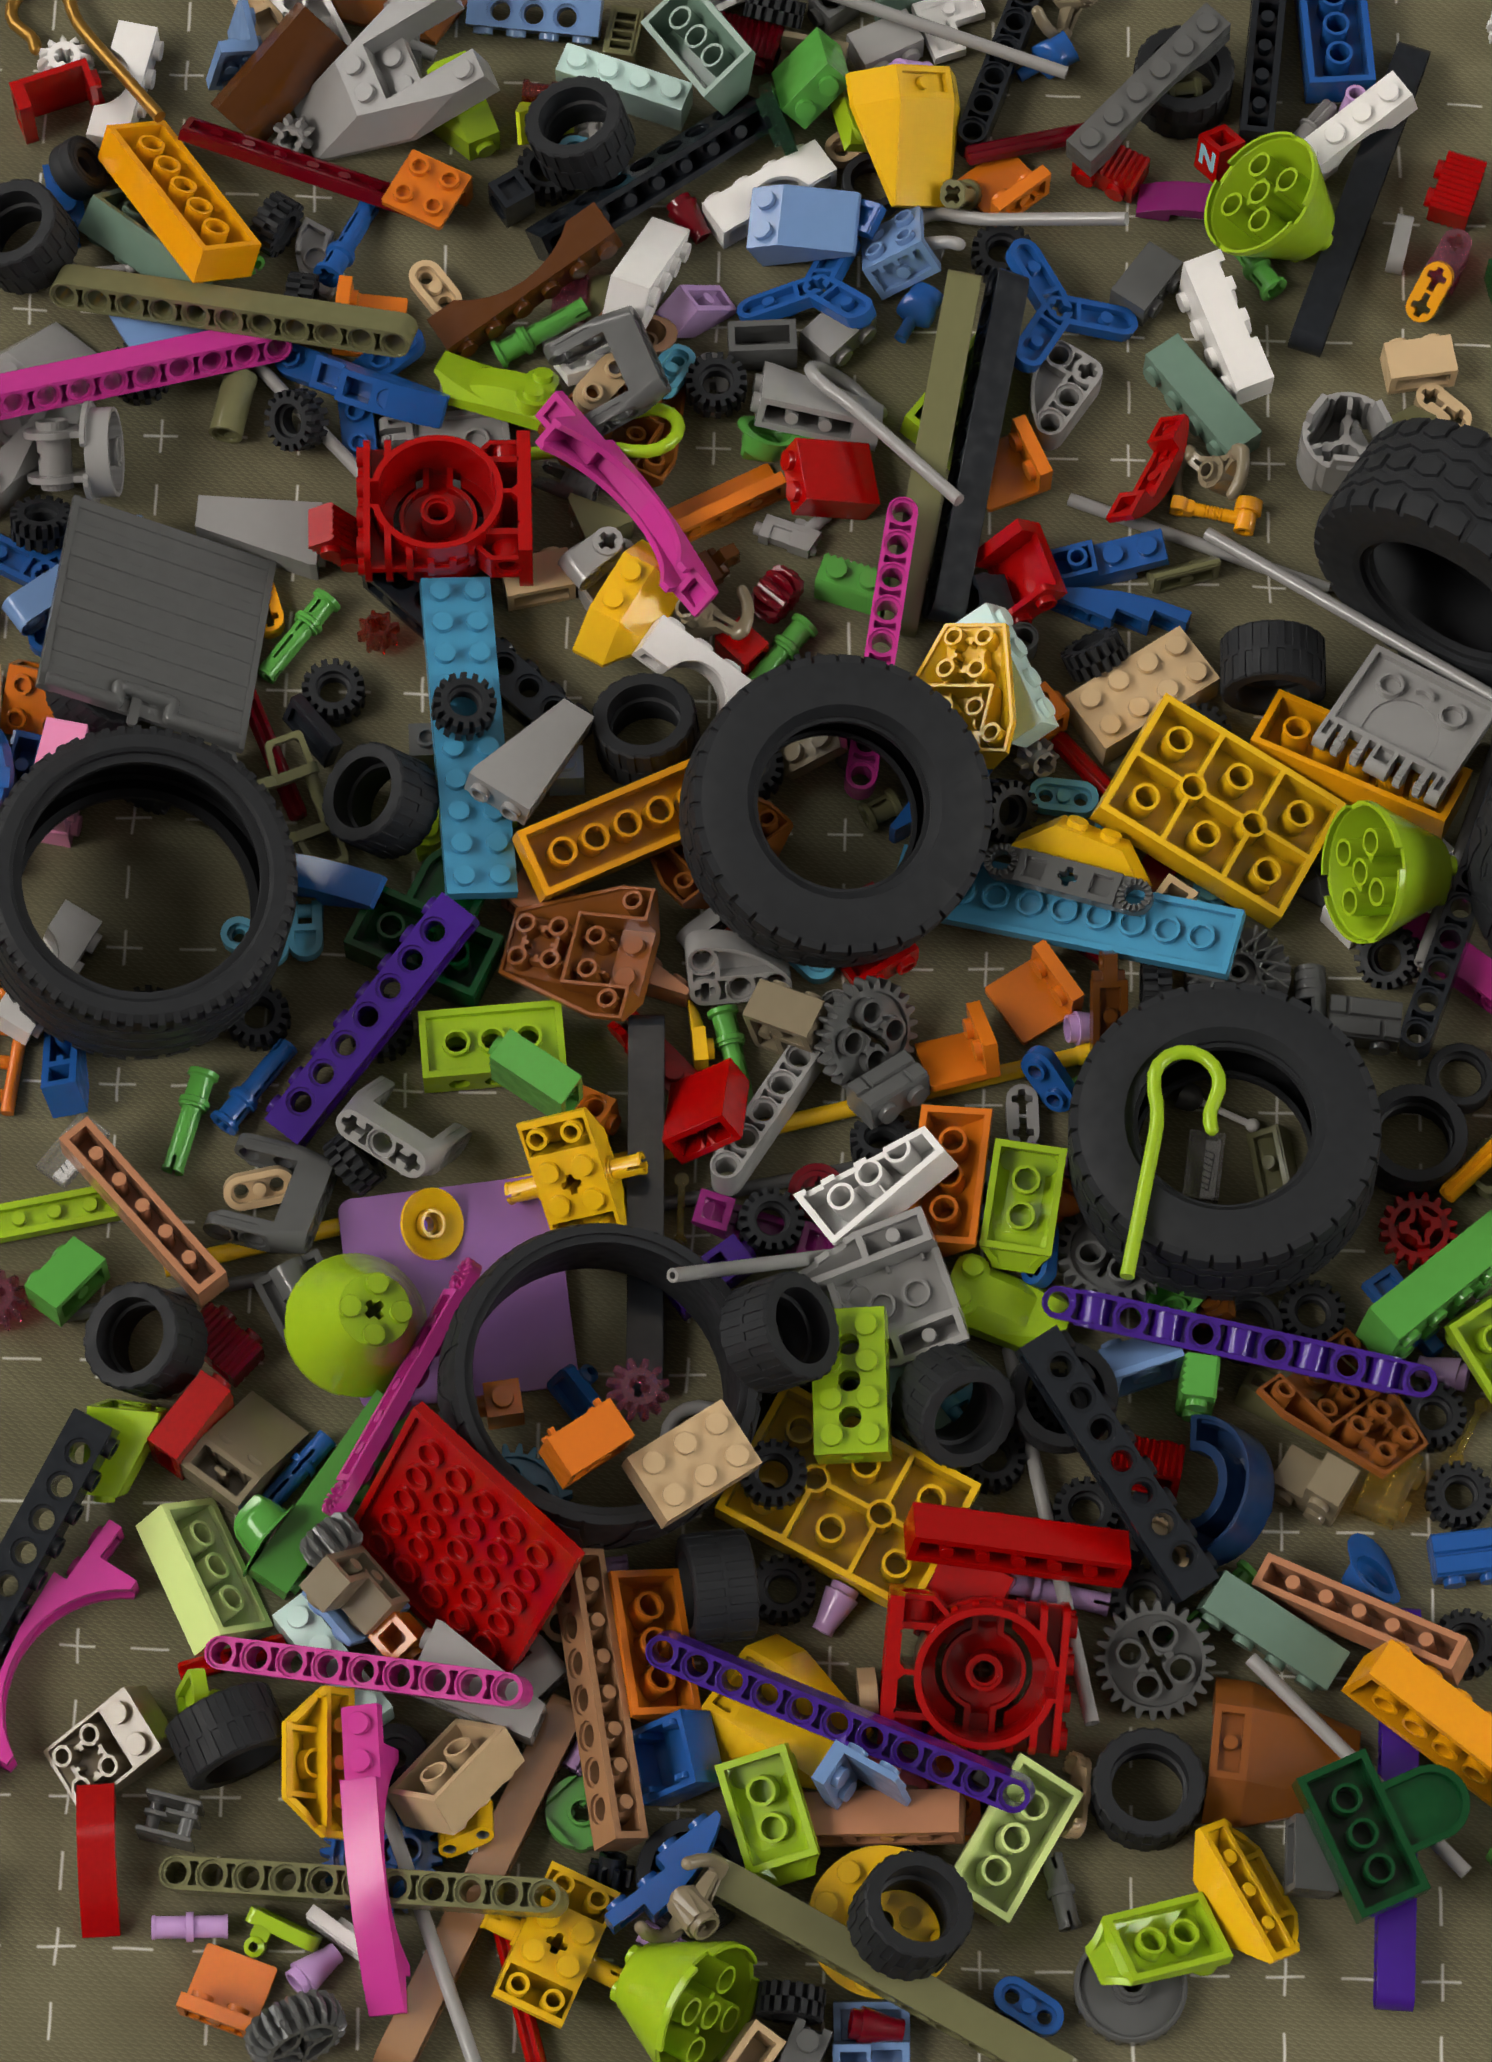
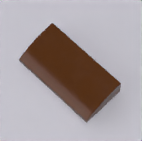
M298 1L210 104L245 135L267 141L275 132L273 130L275 124L283 122V118L293 111L310 91L314 82L341 55L348 45L306 6Z

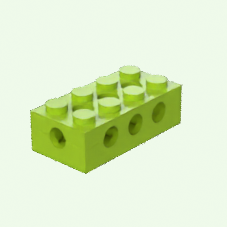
M553 1000L418 1011L425 1093L503 1087L491 1079L490 1054H488L489 1048L487 1046L491 1045L499 1035L504 1037L510 1028L527 1040L535 1042L536 1046L567 1065L562 1006ZM455 1047L463 1048V1050L458 1052L451 1051Z
M885 1307L833 1308L836 1314L837 1325L839 1326L840 1343L837 1359L827 1375L812 1381L815 1459L818 1465L892 1461L888 1315ZM854 1343L859 1345L857 1351L851 1355L841 1353L842 1349L848 1344ZM849 1380L860 1381L859 1386L853 1391L842 1389L843 1385ZM848 1417H861V1421L857 1426L852 1428L843 1426Z

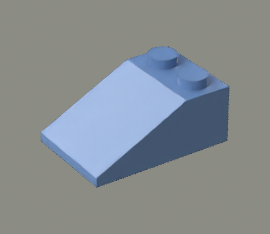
M788 184L754 187L752 189L746 249L762 267L856 256L861 194L854 191Z

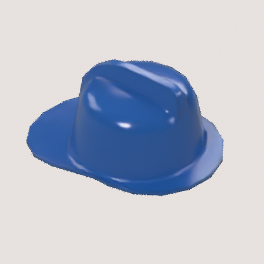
M1360 1533L1352 1534L1347 1541L1350 1564L1343 1574L1341 1583L1386 1603H1398L1401 1597L1387 1555L1373 1539Z

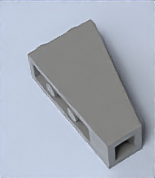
M767 361L764 363L762 374H755L752 386L753 396L750 405V411L756 412L754 426L814 439L869 443L870 451L875 452L878 437L842 406L815 387L806 375ZM845 391L883 423L884 405Z
M198 495L195 522L197 536L277 562L276 568L313 580H319L320 567H326L327 560L322 559L320 554L312 552V549H308V509L323 505L322 502Z
M564 698L474 766L469 772L464 789L477 801L486 802L498 809L508 820L517 821L525 826L589 733L594 716Z
M436 1619L433 1628L427 1627L421 1637L419 1648L423 1650L418 1661L504 1671L441 1620ZM408 1668L403 1680L405 1683H408L410 1679ZM443 1672L438 1673L434 1678L433 1686L436 1691L441 1690L445 1686L446 1676ZM479 1676L473 1678L469 1685L471 1695L475 1696L482 1688V1681ZM515 1681L509 1683L505 1690L506 1698L509 1701L518 1694V1685ZM533 1695L531 1702L522 1709H507L414 1697L467 1720L506 1726L513 1739L529 1746H533L547 1715L545 1703L535 1695Z

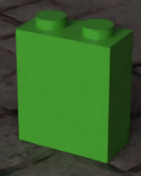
M816 27L783 60L771 75L781 110L806 129L847 88L845 74L849 72L841 46Z
M511 1028L504 1037L499 1035L490 1046L488 1054H490L491 1079L546 1116L574 1110L583 1099L582 1075Z

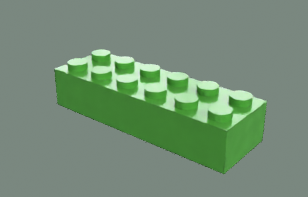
M1492 1209L1368 1308L1355 1336L1369 1351L1405 1359L1414 1350L1412 1345L1420 1337L1424 1342L1430 1339L1440 1329L1438 1324L1447 1317L1451 1321L1466 1308L1464 1303L1473 1296L1477 1300L1492 1287L1490 1283L1492 1281Z

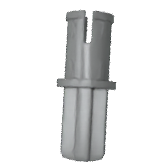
M1329 99L1322 100L1307 118L1300 120V126L1293 134L1303 139L1338 113L1337 105Z

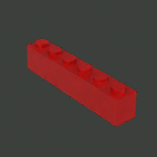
M914 1501L903 1524L905 1559L911 1561L1119 1589L1122 1588L1132 1567L1129 1531Z

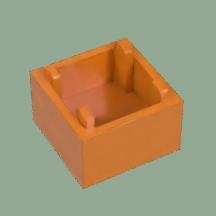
M599 1397L594 1399L592 1403L595 1407H590L585 1414L557 1432L552 1426L547 1430L548 1435L541 1439L543 1445L538 1453L562 1489L567 1488L626 1450L635 1437V1434L611 1398L604 1402Z

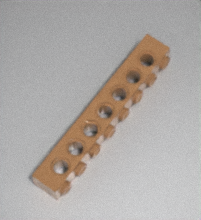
M581 1548L586 1554L556 1605L594 1851H628L648 1839L649 1835L604 1549Z

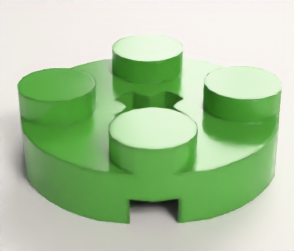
M569 1776L557 1783L548 1795L545 1809L547 1828L551 1836L563 1847L578 1853H586L594 1849L590 1821L583 1819L576 1821L574 1819L576 1812L573 1809L576 1805L582 1808L587 1806L583 1776Z

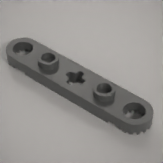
M1000 843L999 845L994 844L992 848H988L983 860L987 874L994 880L1130 916L1143 915L1151 909L1154 903L1151 886L1141 878L1125 876L1122 873L1046 853ZM1001 855H1007L1011 858L1010 866L1008 865L1007 868H1003L1004 870H998L992 865L995 858ZM1069 873H1073L1076 882L1070 881L1067 886H1064L1060 878L1067 877ZM1133 890H1140L1145 893L1144 900L1140 904L1137 903V905L1127 903V895Z

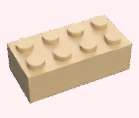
M1180 625L1127 657L1125 661H1121L1122 664L1118 667H1112L1113 670L1110 672L1102 673V676L1093 678L1065 696L1066 705L1070 709L1069 722L1102 766L1130 750L1155 705L1165 693H1168L1187 706L1192 703L1200 706L1202 702L1206 703L1217 696L1220 677Z

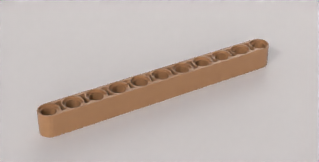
M555 1693L549 1699L546 1705L547 1715L533 1746H526L522 1754L525 1761L509 1780L493 1813L494 1838L492 1841L478 1847V1852L473 1853L464 1873L510 1875L563 1767L562 1762L565 1761L577 1738L570 1700ZM479 1884L473 1885L467 1891L466 1898L468 1903L475 1902L480 1897L481 1887ZM444 1912L436 1928L455 1985L483 1930L480 1928V1924L485 1914ZM427 1949L406 1989L408 2013L393 2015L376 2050L373 2062H418L446 2006Z

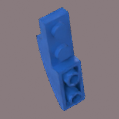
M324 352L318 353L309 383L310 387L334 395V400L393 419L438 429L442 428L450 395L391 373L383 375Z
M1161 528L1095 545L1091 539L1051 549L1065 587H1094L1137 579V572L1170 564Z
M717 1810L709 1816L703 1813L696 1817L688 1825L690 1831L679 1839L676 1836H672L658 1848L659 1854L656 1856V1865L661 1872L658 1874L655 1871L648 1873L637 1883L639 1889L628 1897L625 1894L618 1896L606 1907L609 1912L604 1915L605 1924L614 1935L644 1912L655 1923L668 1912L667 1904L671 1893L679 1886L692 1885L703 1867L686 1871L682 1868L681 1861L684 1857L696 1853L712 1852L721 1826V1815Z

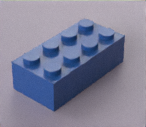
M1294 0L1305 104L1321 103L1324 99H1329L1331 102H1342L1346 89L1349 86L1360 85L1365 91L1376 83V73L1367 0Z

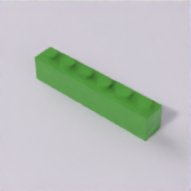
M379 1390L374 1393L248 1572L251 1578L283 1600L289 1592L297 1595L301 1589L299 1585L307 1577L304 1571L308 1567V1563L304 1560V1555L299 1550V1544L301 1539L316 1524L323 1521L325 1517H330L322 1512V1504L325 1503L323 1501L325 1498H329L326 1496L328 1493L332 1494L330 1489L334 1488V1485L338 1483L336 1478L382 1399L384 1394ZM410 1412L401 1421H397L391 1432L393 1433L391 1444L383 1453L380 1452L373 1464L376 1474L380 1470ZM368 1484L361 1485L350 1506L353 1502L357 1505L362 1503L370 1488Z

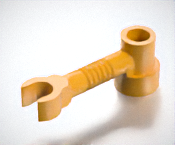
M1172 495L1169 514L1178 517H1205L1206 519H1215V521L1234 524V533L1248 537L1254 534L1256 520L1261 517L1263 501L1254 496L1240 495L1236 499L1234 510L1196 503L1194 500L1184 496Z

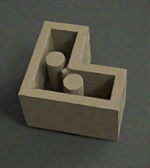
M760 978L742 1016L755 1046L782 1055L788 1045L813 1053L814 1045L820 1039V1036L815 1035L814 1031L822 1029L824 1025L818 1020V1017L827 1016L828 1011L823 1006L825 1003L824 999L816 993L810 991L801 993L792 990L788 984L782 981L773 980V982Z
M1291 1444L1274 1472V1500L1283 1506L1290 1507L1292 1505L1303 1511V1516L1316 1525L1322 1526L1325 1524L1331 1528L1350 1496L1360 1470L1330 1452H1327L1321 1461Z
M363 1545L326 1555L299 1585L307 1594V1600L314 1608L322 1613L341 1608L349 1617L350 1624L364 1635L371 1634L393 1612H400L410 1601Z

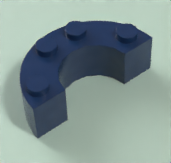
M1196 1414L1191 1415L1190 1451L1214 1461L1218 1471L1219 1482L1216 1496L1209 1508L1199 1517L1189 1521L1198 1533V1537L1195 1540L1202 1551L1207 1549L1215 1558L1218 1566H1221L1243 1554L1262 1532L1272 1512L1275 1492L1274 1470L1268 1452L1255 1436L1217 1417Z

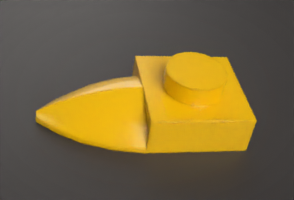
M688 1000L693 1067L699 1072L708 1068L709 1059H715L713 1038L706 1037V1027L703 1025L700 1013L694 1003Z

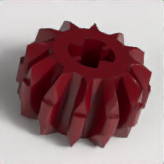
M779 564L768 570L759 579L751 594L755 609L754 615L761 621L764 620L768 624L772 623L773 625L786 618L796 603L800 601L799 597L804 593V581L799 577V574L791 568L788 569L786 566Z

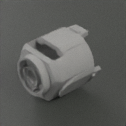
M1337 392L1329 395L1322 393L1306 413L1307 416L1303 422L1299 439L1296 466L1302 481L1310 490L1324 491L1331 495L1335 493L1369 444L1362 430L1368 429L1373 438L1379 432L1392 425L1393 420L1382 399L1374 401L1365 395L1355 392Z

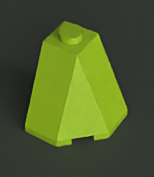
M466 50L434 62L426 71L427 74L462 55ZM486 99L431 131L469 161L479 157L486 158L496 150L501 149L500 131Z
M106 1399L87 1406L86 1414L120 1431L117 1437L120 1443L113 1457L110 1460L105 1459L99 1472L102 1473V1477L96 1489L92 1493L87 1492L86 1495H93L94 1502L114 1503L115 1498L128 1494L150 1452L147 1438L169 1409L156 1407L155 1411H151L150 1403L120 1399ZM84 1445L83 1463L87 1462L91 1455L88 1445Z

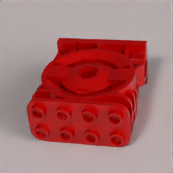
M516 430V440H488L481 448L464 439L448 435H427L405 440L404 443L392 449L391 439L384 440V449L371 450L370 440H363V447H356L358 477H356L358 506L356 507L358 528L356 549L358 575L365 576L366 582H373V573H386L387 582H394V572H398L406 577L408 581L420 582V578L472 577L483 570L491 578L519 577L520 586H534L530 430ZM453 479L461 481V489L453 486ZM423 480V487L416 490V482ZM472 499L477 503L483 515L484 522L478 528L477 510ZM403 502L399 513L400 533L394 528V518L399 506ZM437 517L444 518V519H442V520H433L434 518H437Z
M889 1583L879 1692V1715L930 1736H934L938 1732L949 1741L970 1749H1001L1005 1753L1023 1751L1027 1752V1755L1046 1753L1050 1757H1058L1059 1750L1066 1751L1068 1728H1066V1721H1062V1713L1070 1712L1071 1691H1069V1684H1065L1066 1676H1073L1075 1654L1073 1653V1647H1069V1638L1076 1639L1078 1616H1076V1610H1071L1070 1603L1061 1601L1060 1604L1049 1603L1047 1600L1041 1599L1039 1601H1026L1024 1598L1019 1597L1015 1600L994 1596H971L947 1605L935 1590L906 1588L904 1584ZM934 1604L940 1610L935 1615H933ZM971 1617V1628L957 1634L946 1647L941 1667L943 1682L948 1693L956 1702L963 1706L962 1725L954 1722L956 1707L946 1699L937 1683L935 1662L939 1648L946 1637L952 1631L962 1626L965 1618ZM1005 1618L1012 1620V1630L1023 1639L1029 1649L1032 1659V1674L1024 1695L1013 1706L1004 1711L1002 1726L995 1728L996 1710L1008 1705L1016 1698L1024 1685L1026 1677V1662L1022 1649L1017 1641L1004 1631ZM903 1629L922 1630L916 1642L913 1657L903 1656L900 1653ZM980 1661H988L995 1668L990 1676L982 1678L973 1672L974 1666ZM903 1675H913L918 1703L896 1701L898 1679ZM923 1721H928L929 1725L923 1729ZM876 1727L877 1744H881L884 1738L883 1733ZM911 1741L902 1742V1744H914Z

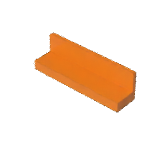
M765 463L669 508L668 511L679 524L689 542H693L786 498V479L781 471L774 474L770 465Z

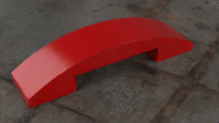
M1186 414L1159 418L1146 442L1153 450V454L1133 491L1118 494L1105 518L1109 523L1138 519L1155 508L1167 494L1179 472L1185 454L1189 432V417Z
M115 1783L76 1785L77 1867L82 1938L121 1936L120 1898H118Z

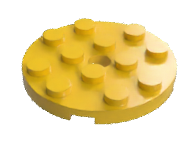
M875 1845L860 1848L842 1856L828 1867L819 1878L811 1893L808 1905L847 1927L849 1905L853 1901L854 1894L873 1868L886 1857L892 1854H899L900 1851H907L908 1849L891 1845ZM891 1890L881 1894L882 1909L890 1913L893 1918L892 1927L906 1938L920 1942L939 1939L940 1928L938 1919L932 1908L922 1898L903 1890ZM817 1961L829 1978L842 1988L863 1997L884 1999ZM944 1967L937 1973H933L931 1975L937 1977L940 1974V1972L944 1969Z

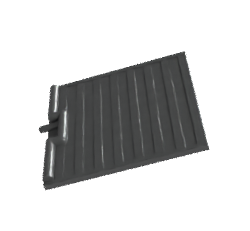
M75 494L71 501L35 687L126 715V723L129 727H133L138 723V720L163 728H171L178 733H182V731L187 732L191 736L201 737L206 742L241 754L244 751L277 562Z

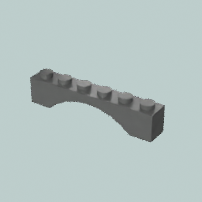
M1206 2L1066 140V156L1091 178L1115 154L1136 124L1164 94L1186 75L1207 63L1230 40L1231 23Z

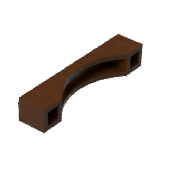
M593 202L566 221L561 237L552 253L539 269L523 282L507 291L490 297L474 300H453L426 320L449 352L468 358L486 341L499 337L506 327L516 320L530 315L534 308L543 301L556 297L562 288L570 282L583 278L590 268L600 261L614 256L617 250L623 246V243L598 206Z

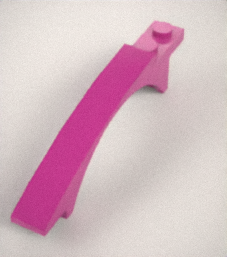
M555 391L535 415L546 428L535 443L541 450L567 462L593 480L629 514L648 540L656 556L660 569L659 586L665 593L673 592L694 617H698L719 591L683 530L650 484L614 440H605L563 391Z
M110 1519L104 1527L98 1526L94 1530L88 1541L90 1547L82 1558L77 1556L72 1561L66 1573L68 1575L67 1579L56 1572L52 1574L19 1627L0 1669V1767L9 1773H12L15 1769L17 1762L11 1750L7 1734L6 1705L14 1673L28 1648L49 1626L67 1614L102 1601L134 1599L140 1591L137 1580L108 1562L125 1538L122 1527Z
M371 1703L341 1707L344 1780L339 1781L344 1850L353 1926L369 2017L407 2014L406 1977H411L410 1964L400 1943L392 1914L384 1852L386 1800L392 1774L399 1762V1750L384 1743L382 1705Z

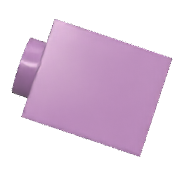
M679 285L655 313L657 316L669 319L676 326L678 331L677 338H695L735 315L737 308L720 285Z

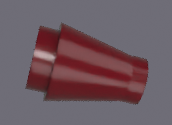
M685 192L674 198L666 206L669 211L668 217L676 225L690 229L689 237L696 245L711 236L712 232L708 228L696 197H691L688 192Z
M863 2005L860 2009H851L848 2021V2039H854L858 2044L903 2041L905 2019L895 2018Z

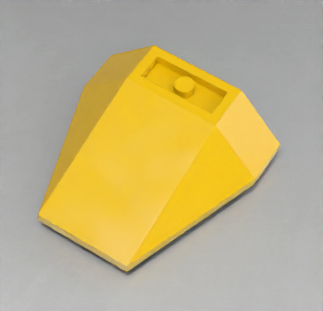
M892 64L845 74L850 109L891 207H945L940 200V188L944 182L952 179L957 130L961 112L956 76L950 66Z
M945 623L916 676L932 686L934 692L937 690L952 704L951 708L957 710L968 725V731L971 730L980 747L979 753L983 754L987 769H994L1009 755L1016 726L1009 626L1006 623Z
M774 1634L745 1646L738 1656L849 1702L804 1648L779 1634ZM729 1669L727 1671L728 1682L735 1687H741L743 1685L741 1673L735 1669ZM768 1683L762 1685L761 1691L764 1698L769 1701H776L778 1699V1691L775 1686ZM711 1692L701 1709L711 1713L722 1763L788 1743L791 1752L794 1753L797 1759V1773L801 1787L817 1790L811 1776L834 1743L833 1740L716 1692ZM806 1698L797 1699L796 1706L798 1711L803 1715H812V1703ZM840 1712L832 1713L831 1721L834 1727L841 1730L847 1729L848 1719ZM871 1727L866 1729V1735L869 1739L874 1733Z

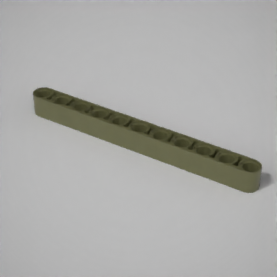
M76 264L63 266L49 290L52 302L58 307L69 310L394 358L403 357L408 353L418 331L416 320L403 312L206 283H192V281Z
M949 269L915 446V452L944 478L946 477L982 275ZM911 468L906 497L911 498L916 503L918 519L899 635L916 638L942 494ZM903 513L902 522L910 520V517ZM897 545L896 555L904 553L905 549ZM891 577L890 587L899 586L900 582L896 578ZM885 610L884 620H891L895 617L893 612Z
M173 1855L164 1859L158 1871L161 1883L170 1890L182 1895L351 1906L347 1868L344 1865ZM185 1866L187 1870L185 1879L175 1884L174 1874L176 1870ZM221 1868L223 1871L221 1882L216 1886H211V1874ZM386 1868L391 1908L557 1918L564 1914L569 1905V1895L566 1890L553 1880L547 1878ZM253 1871H258L260 1875L259 1882L253 1888L248 1889L246 1886L247 1877ZM290 1873H295L296 1883L294 1887L284 1891V1878ZM331 1875L333 1878L331 1889L326 1893H321L319 1890L320 1881L324 1877ZM400 1880H405L407 1883L406 1892L401 1897L394 1898L392 1891L394 1885ZM442 1882L444 1885L442 1896L437 1900H431L429 1895L431 1887L436 1883ZM479 1884L481 1887L480 1897L475 1902L468 1903L466 1898L467 1891L473 1885ZM511 1887H517L519 1893L517 1900L511 1905H505L503 1900L505 1892ZM554 1889L556 1892L554 1903L549 1907L543 1908L541 1906V1896L545 1891Z
M724 1858L729 1864V1869L721 1880L713 1901L994 2062H1080L1069 2053L932 1975L922 1980L903 1981L902 1979H891L887 1975L876 1972L858 1955L857 1949L853 1947L850 1940V1932L845 1925L740 1865Z

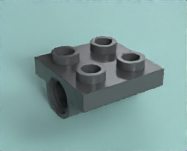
M318 1248L302 1256L285 1261L270 1270L268 1274L253 1281L285 1345V1306L288 1297L301 1276L323 1260Z

